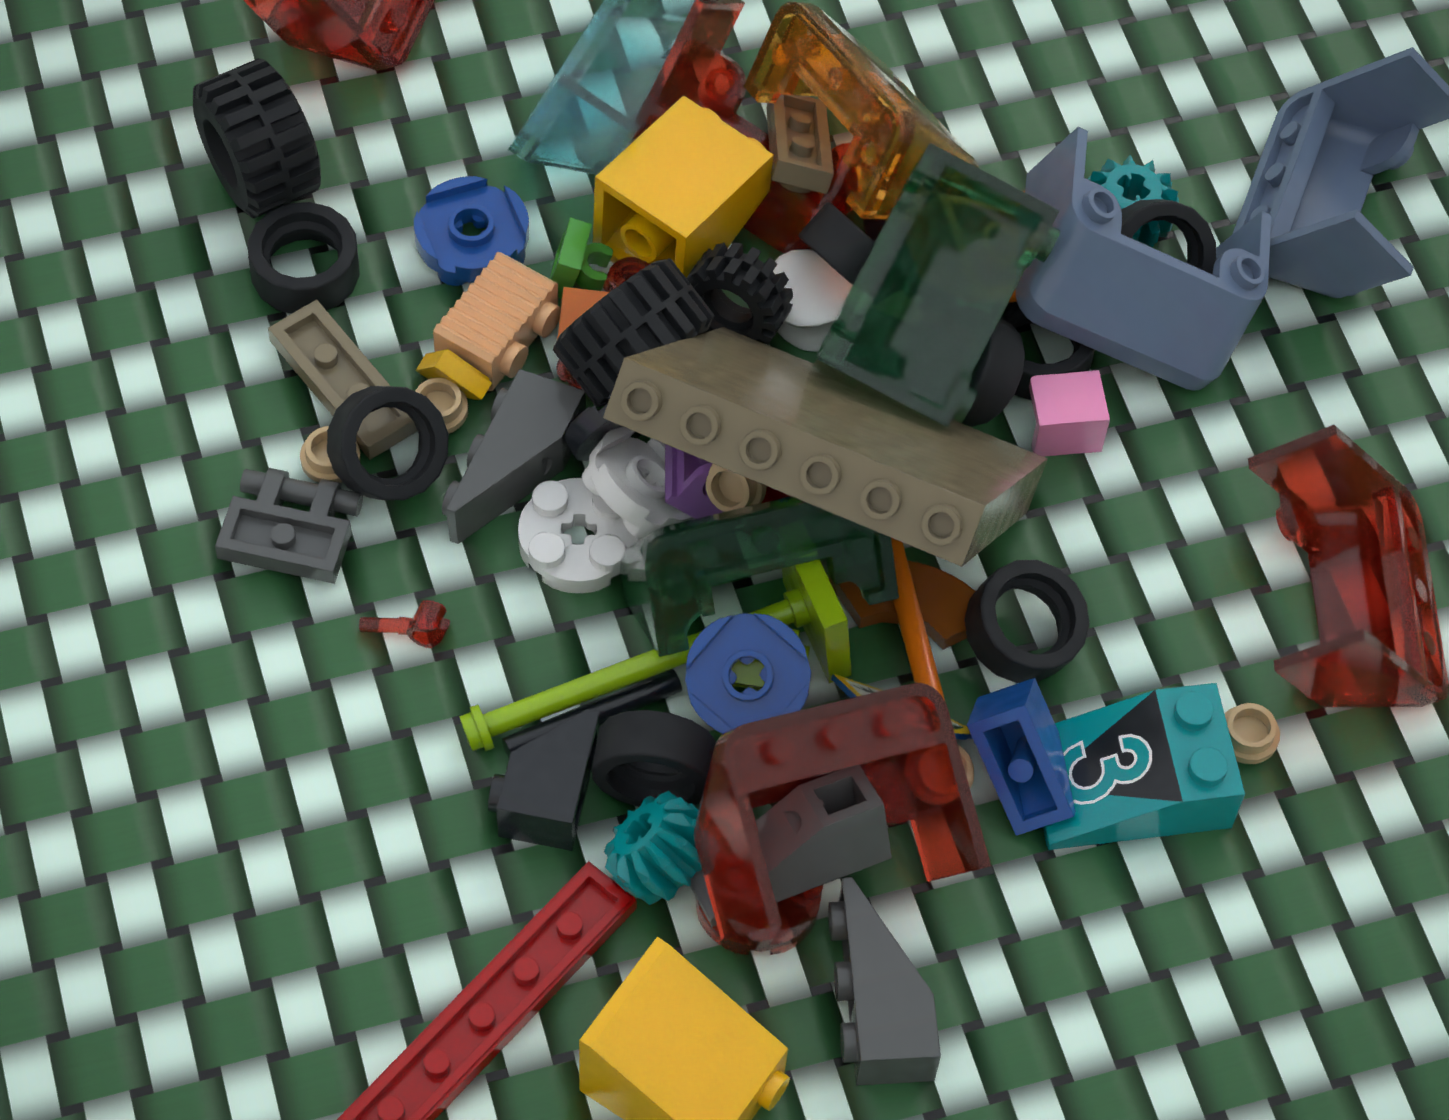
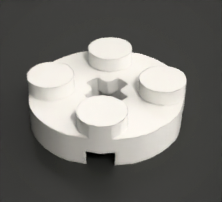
M626 427L610 430L589 456V466L582 473L585 486L592 493L600 496L614 512L622 517L626 529L633 536L641 540L648 541L656 534L673 535L684 530L693 517L665 503V444L652 438L647 443L631 438L635 431Z
M569 478L559 481L549 480L538 484L533 490L532 499L523 508L519 519L518 538L522 560L528 568L530 564L534 571L542 575V582L559 591L567 593L599 591L611 585V578L620 574L625 567L626 573L633 565L638 553L639 538L633 536L626 529L622 517L614 512L600 496L595 495L585 486L582 478ZM574 526H583L593 531L595 535H587L584 539V544H573L571 535L564 534V532Z

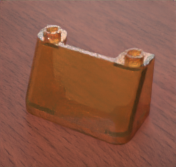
M787 2L779 8L743 87L757 103H776L780 95L817 96L853 135V138L842 161L848 167L856 168L858 192H850L846 202L860 218L914 220L938 195L979 192L981 173L974 157L881 59L813 3Z

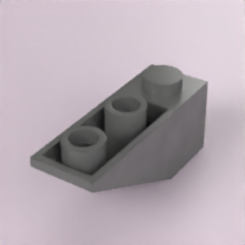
M522 369L518 370L509 389H500L492 406V422L485 435L477 434L472 441L467 456L468 468L460 482L454 480L450 484L443 500L442 514L447 516L451 542L461 543L532 493L538 484L549 481L565 469L572 452L564 437L570 424L586 409L584 390Z
M859 763L798 785L705 863V869L696 872L691 878L690 887L711 927L891 859L884 803Z
M852 877L842 878L839 901L829 902L830 940L842 941L844 960L834 963L835 995L837 1001H848L850 1020L849 1023L840 1024L843 1063L854 1062L856 1086L935 1081L941 1053L934 994Z

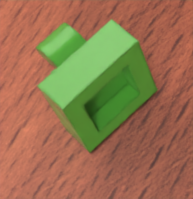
M572 217L569 218L557 247L549 278L558 283V298L561 299L563 287L573 288L575 282L583 289L601 291L607 274L592 269L589 264L607 268L613 254V250L605 244L591 243L587 245L592 224Z

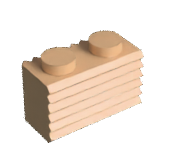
M496 252L494 259L489 261L486 268H483L481 275L476 276L474 283L469 285L468 290L463 292L460 299L456 300L454 307H451L447 315L442 317L441 322L436 324L433 330L434 351L449 349L490 378L489 381L492 384L488 391L494 390L505 375L513 378L518 370L522 369L528 357V347L538 335L543 338L549 336L556 327L561 307L558 306V283L501 252Z

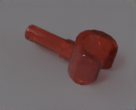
M424 600L420 602L413 618L361 617L359 620L360 632L408 635L416 644L425 648H434L442 641L450 625V620L443 618L446 613L445 606L435 601Z

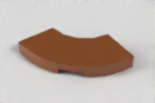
M882 559L860 561L830 571L829 581L835 593L859 628L881 622L899 624ZM908 561L927 635L942 650L966 639L964 618L969 599L975 593V590L960 579L938 568Z

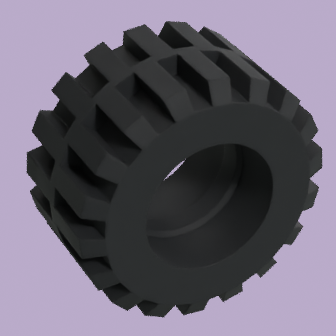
M259 58L194 86L193 113L205 151L226 192L234 203L251 218H257L319 190L321 185L320 160L309 124L292 90L283 77L267 61Z
M671 258L659 260L631 276L577 318L560 334L553 347V351L594 405L601 407L609 402L608 396L612 394L625 357L705 333L709 329L715 315Z

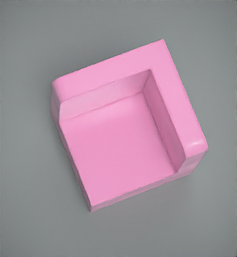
M1099 370L1031 377L1029 389L1036 418L1031 443L1033 453L1045 457L1102 452L1110 417Z

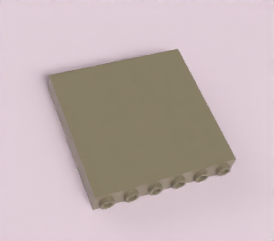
M725 327L625 357L603 416L604 419L961 567L1027 513L1048 458Z

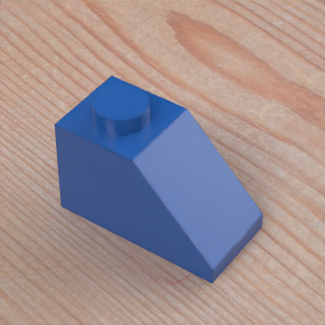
M1032 678L977 697L967 727L1015 835L1017 836L1074 817L1076 811L1060 735L1036 679Z

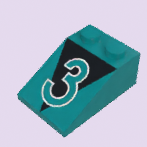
M1217 683L1157 689L1055 723L1060 735L1076 812L1072 818L1043 827L1048 850L1233 827L1244 799L1245 791Z

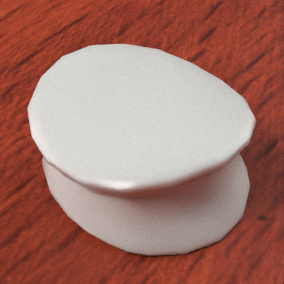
M809 249L791 250L775 260L777 266L773 270L775 275L785 272L789 281L784 288H792L793 298L790 301L793 304L792 309L777 332L783 339L799 349L811 352H826L846 315L854 310L855 305L860 300L859 291L815 251Z

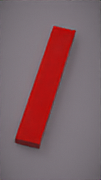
M588 861L337 1120H435L637 909V899Z

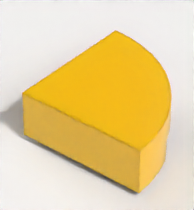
M449 349L426 353L415 370L427 379L445 378L455 383L460 391L464 392L466 398L482 400L492 384L489 381L490 378Z

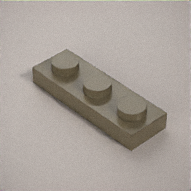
M772 87L766 107L769 151L774 155L771 172L772 181L779 182L784 188L797 193H808L813 190L827 194L834 172L826 101Z
M317 299L268 327L270 342L332 416L336 409L351 394L370 386H390ZM383 407L370 412L363 419L356 435V442L362 452L371 460L416 433L417 428L407 413L397 408Z

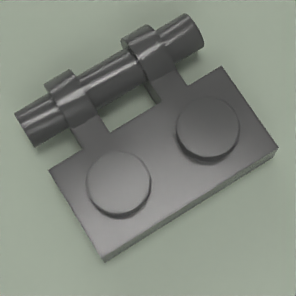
M269 468L266 473L245 469L240 481V492L258 495L257 500L237 496L232 497L215 544L217 559L335 584L352 532L350 520L334 516L338 512L358 517L362 507L363 495L358 492L341 489L340 482L321 479L319 484L289 478L288 471ZM286 501L311 508L307 512L282 505Z

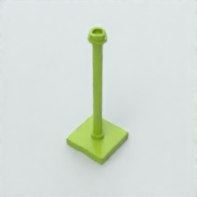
M801 518L777 526L781 552L783 584L787 592L783 593L784 600L748 614H765L782 621L786 625L793 623L796 628L803 626L828 683H833L831 680L833 674L845 678L852 675L848 619ZM702 631L482 714L478 704L469 707L470 712L459 716L471 750L475 751L483 747L485 751L495 748L491 737L686 664L689 650Z

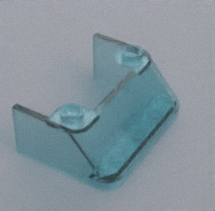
M603 0L510 144L508 150L529 163L594 175L600 173L632 143L631 139L640 127L635 123L636 119L678 53L683 48L691 54L707 32L709 25L701 20L715 0Z

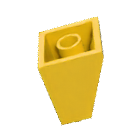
M683 95L595 176L592 243H602L609 246L613 250L610 261L632 276L655 261L671 258L687 278L703 253L709 248L713 250L716 244L725 243L726 247H729L769 193L774 155L767 151L758 140L746 137L723 122L715 112L708 108H702Z
M656 937L580 1038L579 1091L623 1120H752L760 1107L768 1111L772 1110L786 1090L790 1081V1077L785 1074L788 1048L672 946Z

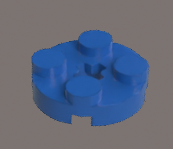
M465 176L445 181L434 187L426 195V204L420 209L419 213L418 210L414 218L416 248L426 265L437 272L439 279L445 284L452 286L474 282L476 276L481 275L483 268L488 266L489 261L494 259L496 252H501L523 264L526 257L525 249L529 240V217L526 206L515 191L505 185L504 192L497 187L487 186L486 178ZM472 222L476 228L486 227V230L476 236L461 234L463 232V224Z
M741 613L717 619L698 635L687 655L685 682L691 705L707 725L729 737L755 740L778 733L796 719L808 699L812 672L805 647L790 627L769 615ZM755 659L764 666L759 674L765 682L764 686L759 691H755L750 687L746 688L742 693L735 690L732 685L736 682L737 676L731 670L734 664L740 660L743 664L749 665Z

